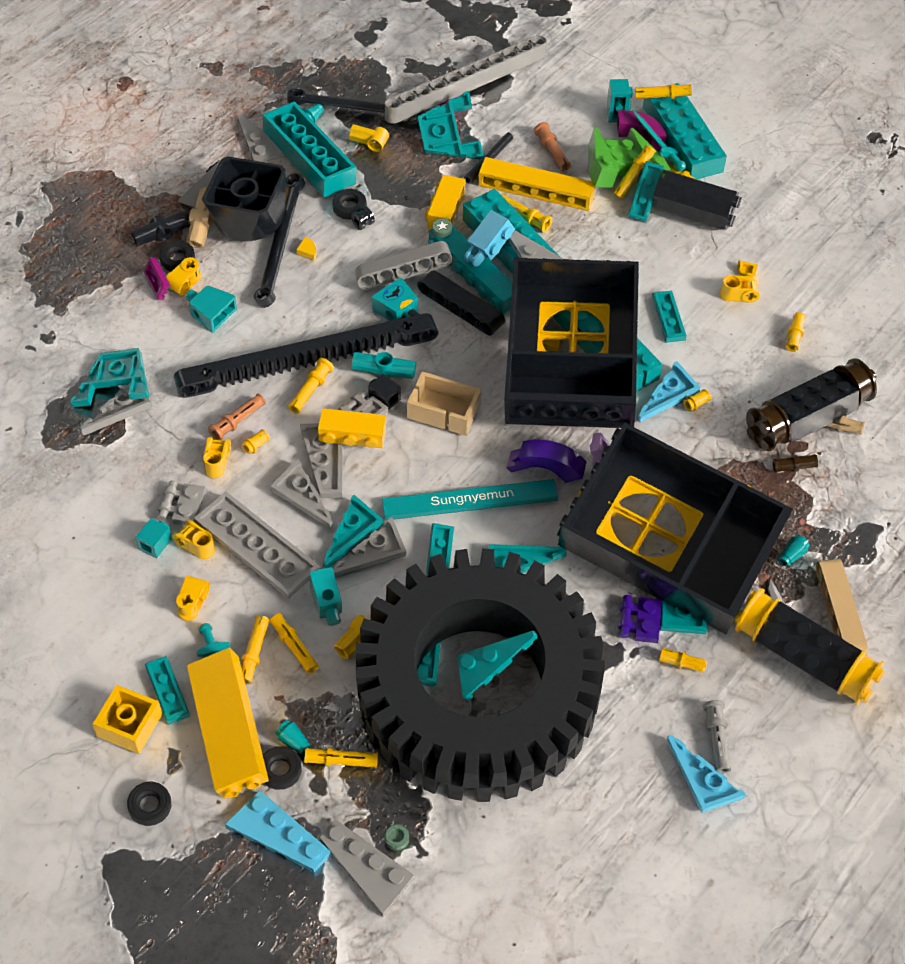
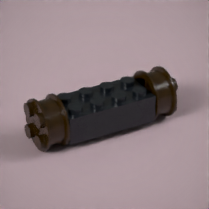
M852 358L847 361L845 366L838 365L833 370L831 369L763 402L760 408H750L746 414L747 435L764 451L774 450L779 443H793L839 420L842 416H847L857 411L862 401L873 400L877 394L876 373L869 369L860 359Z

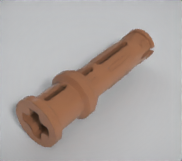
M547 122L539 123L534 128V134L539 136L541 145L549 150L561 171H564V168L568 170L571 163L557 144L556 135L550 131V126Z
M257 393L231 414H224L220 421L208 426L210 435L215 440H222L223 436L228 432L236 430L237 424L266 404L264 397Z

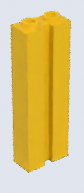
M229 647L188 664V673L215 791L225 799L238 796L245 787L248 789L260 787L262 783L269 781L239 657Z

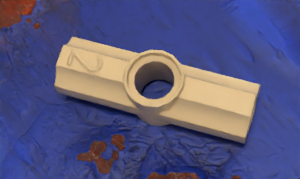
M205 187L199 190L196 206L191 209L189 216L190 229L186 242L194 248L204 247L208 228H211L214 223L202 201V197L207 189Z

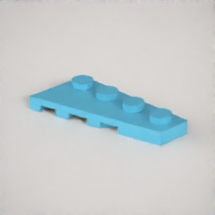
M261 790L225 824L226 829L242 834L244 838L252 842L255 841L265 846L266 849L285 856L287 860L313 873L331 856L329 849Z

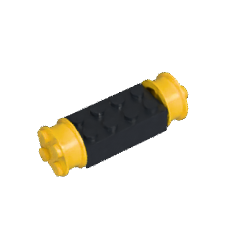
M763 588L757 592L753 590L746 600L747 606L744 611L740 610L734 619V622L737 623L736 632L743 631L752 637V642H758L834 689L838 695L843 693L855 701L856 706L861 701L866 703L873 693L870 688L874 682L879 683L885 674L884 669H882L884 661L878 663L866 655L867 651L860 650L781 602V599L774 600L764 594L765 590Z

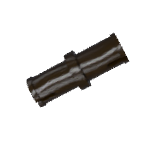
M816 454L806 456L792 455L790 458L773 459L774 473L790 470L799 472V469L818 468V457Z

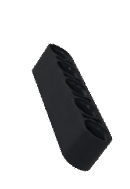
M435 270L430 271L417 283L418 289L425 296L488 336L493 335L506 322L504 315L499 310Z

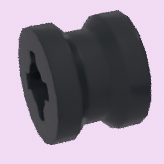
M367 206L362 207L359 212L355 211L351 214L353 224L358 230H363L366 225H372L375 222L374 215Z

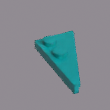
M356 495L351 497V503L347 511L344 512L343 520L333 537V543L326 552L323 562L324 568L331 567L383 525V519Z
M489 544V549H494L495 567L504 568L508 553L512 552L520 555L521 573L527 572L534 560L546 565L567 556L566 549L556 546Z

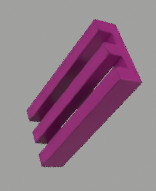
M150 258L144 274L157 300H164V294H167L166 288H169L170 284L158 260Z

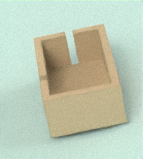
M422 372L415 385V389H413L407 401V418L441 429H445L447 426L449 431L467 436L481 406L482 389Z

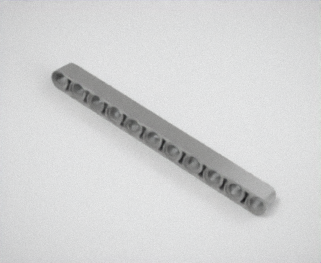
M540 35L533 36L391 97L385 101V120L388 123H398L460 96L466 91L476 89L542 60L546 56L547 39Z

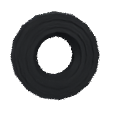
M343 189L334 195L332 200L333 211L338 217L351 220L353 212H359L362 207L367 206L366 197L356 189ZM345 201H355L357 203L356 206L350 208L344 207L342 204Z
M171 241L161 248L159 253L160 262L166 270L171 272L184 259L189 257L195 258V252L193 247L185 241ZM178 252L185 255L181 260H172L170 258L172 254Z
M275 746L263 754L269 781L264 783L265 785L275 790H282L293 786L298 781L302 772V764L295 751L285 746ZM278 760L286 761L289 764L288 772L280 776L273 774L271 766L274 762Z
M153 781L143 782L135 786L127 799V810L131 818L144 826H152L162 822L169 815L172 807L171 796L167 788ZM146 796H155L159 800V804L155 810L147 812L140 808L141 800Z

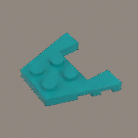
M469 91L462 93V96L456 99H450L448 103L440 107L437 106L418 116L425 154L481 159L484 156L480 141L461 144L454 113L472 109Z
M139 348L100 353L88 372L90 376L86 382L80 384L78 387L79 393L76 397L73 396L70 403L73 408L91 405L96 388H109L111 386L129 384L128 396L131 400L149 398L144 363Z

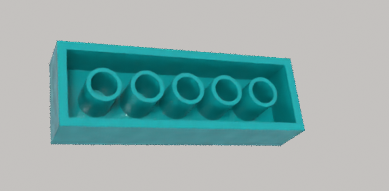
M678 96L675 99H671V97L644 98L643 110L663 126L667 135L665 144L667 147L678 150L680 153L677 157L686 164V168L683 171L690 172V175L696 179L724 172L727 155L687 96Z
M295 101L263 114V132L324 198L356 184L357 167Z

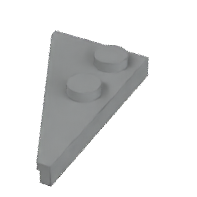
M243 115L237 116L253 161L267 162L286 157L263 130Z
M515 230L512 236L507 239L519 258L563 259Z
M296 459L270 486L271 491L331 529L334 526L331 516L323 506L314 485L310 483L309 476L305 474L301 467L300 460Z

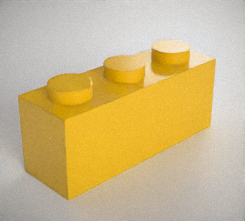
M443 175L441 182L436 184V194L431 197L430 209L427 208L425 213L428 229H433V223L438 219H447L453 225L465 194V179Z
M322 408L318 426L319 442L383 449L386 433V415Z

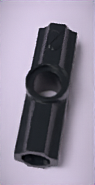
M183 210L168 217L162 215L153 217L149 224L131 231L135 245L140 246L156 239L160 241L170 239L174 232L190 226L189 214L186 210Z

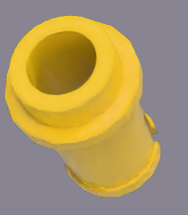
M706 389L693 396L689 395L683 402L684 407L688 411H696L699 406L711 400V395Z
M261 429L251 438L244 439L242 447L246 453H255L257 448L270 440L267 432L263 435L265 430Z

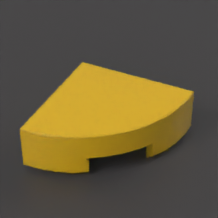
M305 237L297 248V255L315 260V243L310 238Z
M739 260L737 269L740 276L755 277L758 264Z

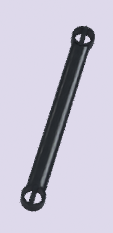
M290 89L287 91L288 103L295 101L297 105L311 103L385 113L384 103L308 94L302 89ZM431 109L425 110V111H423V112H421V113H419V114H416V115H414V116H412V117H418V116H420V115H422V114L428 112V111L431 110Z
M298 172L286 177L287 188L284 218L280 227L274 233L260 288L254 293L253 298L261 308L269 307L276 299L273 292L299 191L305 186V180Z

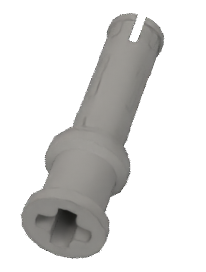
M711 700L703 705L708 719L706 728L711 732L716 771L724 774L731 771L725 734L728 723L724 719L723 713L725 704L721 700ZM718 742H721L722 756H720Z

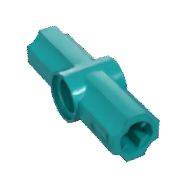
M355 352L352 370L375 373L377 377L383 373L388 378L395 376L413 379L416 372V361L393 358L388 352H380L377 355Z

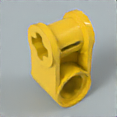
M191 257L184 259L166 276L170 284L169 289L181 296L187 294L201 279L197 259Z
M727 275L723 279L719 295L728 302H755L760 298V293L757 290L758 279L754 276Z
M212 437L207 438L203 461L205 473L208 477L218 478L223 475L227 458L230 455V439L224 441L214 440Z
M187 520L184 523L185 526L178 533L175 532L172 535L174 542L179 547L186 549L200 559H209L215 553L212 535L191 520Z
M192 576L185 577L182 588L176 598V604L179 607L178 615L182 620L191 621L198 616L202 604L208 596L210 581Z

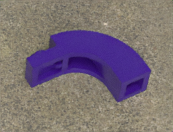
M533 439L523 441L520 449L510 452L506 468L511 473L532 467L544 468L554 472L565 483L583 479L587 461L579 453L566 445L549 440Z

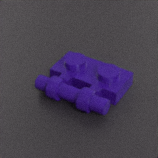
M624 595L619 609L621 612V619L618 621L620 637L628 638L629 632L635 633V641L658 644L662 600L639 597L638 605L632 603L631 595ZM630 615H637V621L632 622Z

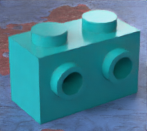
M628 79L609 80L606 107L608 123L617 122L618 110L631 111L630 98H632L633 90L632 87H629Z

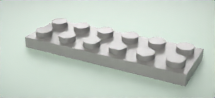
M226 491L194 517V521L199 527L208 531L216 541L288 599L310 580V572L320 570V566Z

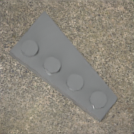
M319 423L300 424L320 498H342L343 444L319 442Z
M336 819L320 836V842L331 851L333 858L346 870L352 881L356 882L361 888L363 894L375 905L382 917L387 914L414 880L412 873Z

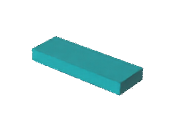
M645 162L628 213L629 218L647 223L652 203L654 202V191L659 177L663 175L664 166Z
M672 290L653 293V303L666 343L685 341L687 335Z
M167 656L145 663V668L167 724L170 725L190 717L189 710Z

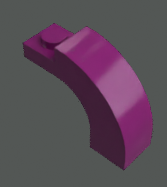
M618 110V137H628L630 129L634 128L658 152L662 149L640 123L633 111ZM637 112L665 144L667 135L663 126L653 117Z

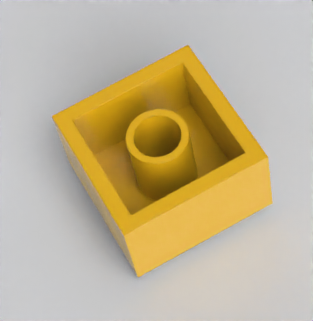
M116 684L93 722L96 736L140 754L162 716L159 701Z

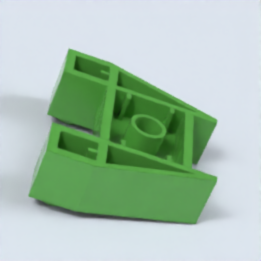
M594 127L588 143L589 176L594 186L613 187L617 175H626L634 163L633 160L637 159L645 145L652 146L634 128L630 129L627 139L604 140L598 128ZM653 148L656 152L648 162L662 165L665 167L664 170L671 171L665 158Z

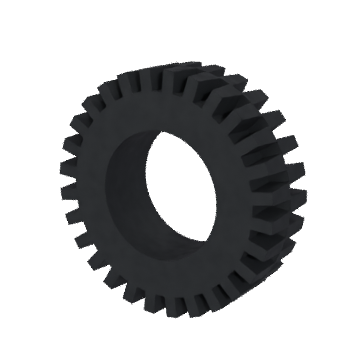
M482 548L480 565L470 566L467 549L455 550L453 568L447 569L442 555L438 554L430 557L427 576H425L417 564H414L406 569L405 586L395 578L386 585V601L376 597L371 604V620L363 619L360 627V643H356L355 651L357 692L362 721H366L367 732L373 744L380 742L382 758L389 765L398 759L400 775L409 782L417 773L421 774L424 790L433 794L436 793L440 782L448 784L450 799L462 801L465 787L476 788L478 802H490L492 790L495 787H502L506 800L517 797L520 784L523 781L527 782L531 791L543 786L547 770L554 777H557L564 771L567 757L570 756L575 759L582 749L584 737L589 738L598 710L605 670V661L602 660V637L595 636L596 620L592 612L583 615L584 599L576 591L566 597V580L559 574H556L545 584V565L535 560L526 574L521 573L519 554L509 552L504 568L495 567L494 549ZM482 631L495 633L509 639L534 631L537 634V639L526 649V652L533 658L532 660L538 669L541 681L534 693L517 708L497 716L470 717L446 709L426 692L417 675L419 665H421L423 658L438 643L460 633Z

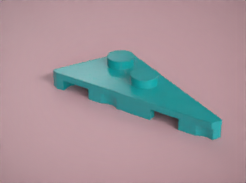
M530 631L457 655L463 698L470 700L473 697L472 693L482 684L487 685L495 675L513 662L511 658L520 650L529 648L533 641L537 639V634L534 631Z

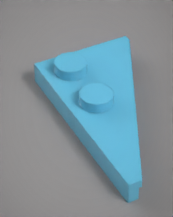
M678 361L674 362L668 375H665L663 382L652 393L649 402L641 409L637 420L641 423L681 403L687 396L699 393L701 387Z
M672 735L667 736L666 741L701 813L745 798L746 794L742 789L737 790L726 781L727 777L715 771L711 764L701 756H695L685 748L686 744Z

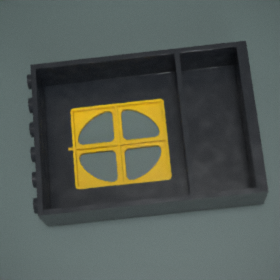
M514 258L504 395L505 424L621 428L625 422L634 427L637 383L638 261ZM563 310L571 312L570 330L568 332L543 330L545 323L554 314ZM587 311L593 314L601 322L605 331L603 333L578 332V312ZM544 339L568 340L569 352H548L545 350L542 341ZM580 340L604 342V346L599 353L576 352L577 342Z
M624 422L621 429L616 428L611 438L612 442L610 446H605L600 462H596L593 466L590 479L584 481L580 489L581 494L579 498L575 497L573 499L569 514L563 516L557 536H559L558 545L667 604L677 607L680 611L691 614L695 619L701 622L702 620L706 621L710 627L727 634L793 508ZM633 494H650L658 498L647 518H643L622 507L619 502ZM666 503L673 505L682 516L686 529L683 537H679L655 523L656 518ZM617 513L640 525L641 530L632 546H624L615 536L611 526L612 514ZM649 532H653L677 545L675 552L661 557L643 556L639 554L638 550Z

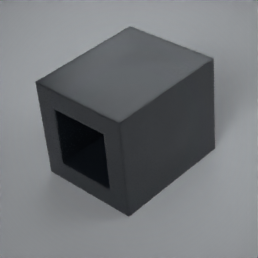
M382 373L378 378L373 379L369 383L368 395L369 398L372 396L377 398L390 410L401 400V386Z

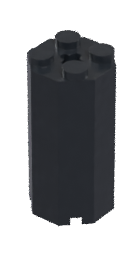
M663 169L662 173L665 176L658 179L653 195L656 204L652 203V207L726 230L728 226L733 227L736 216L733 214L735 208H739L742 200L739 192Z

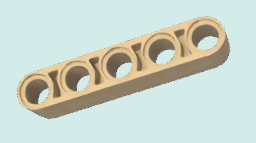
M841 559L817 561L816 575L833 633L860 650L867 651V655V641Z

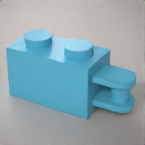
M490 210L467 240L471 247L466 252L464 260L468 263L472 262V265L478 267L485 258L492 260L515 230L509 219Z

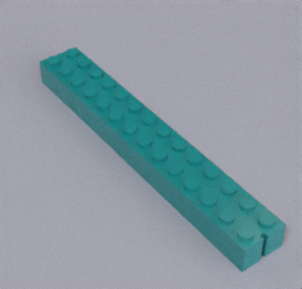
M492 189L463 204V221L473 232L490 210L509 219L515 231L558 255L496 189ZM507 240L495 256L513 274L514 258L519 257ZM563 310L552 316L566 332L570 330V311ZM587 311L578 312V332L603 333L605 331L601 322L593 314ZM638 338L636 392L642 389V385L647 387L658 381L662 368V363ZM580 340L577 342L585 353H599L604 346L602 341Z

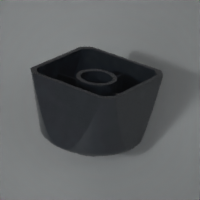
M229 156L221 159L202 197V201L218 230L230 239L246 242L260 240L273 234L280 227L285 214L286 170L282 165Z

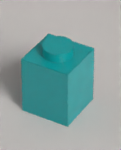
M152 518L135 537L138 549L156 559L172 540L169 526L163 521L158 522Z

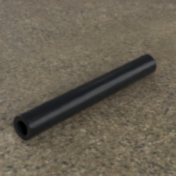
M507 132L464 176L465 181L470 184L479 175L485 157L495 159L513 140V135Z

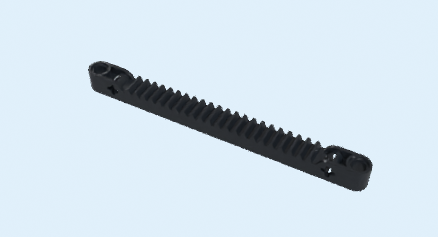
M423 313L183 368L175 372L173 378L178 395L183 398H189L213 392L218 384L227 387V382L235 385V380L243 383L244 378L251 381L252 376L259 379V376L262 374L266 378L268 373L275 376L276 371L283 374L284 369L291 372L292 367L299 370L300 365L307 368L308 363L315 366L319 358L327 359L330 362L332 358L339 361V356L347 359V354L353 357L355 352L363 353L365 350L369 354L371 349L378 352L379 347L386 350L387 345L394 348L395 343H399L402 346H412L434 340L439 332L432 315Z

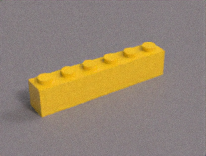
M485 157L479 172L480 187L496 189L589 211L595 195V186L590 180Z

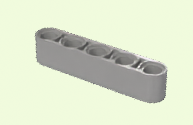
M438 241L361 264L355 269V276L359 288L368 290L392 283L400 277L406 279L446 267L451 263L452 256L447 243Z

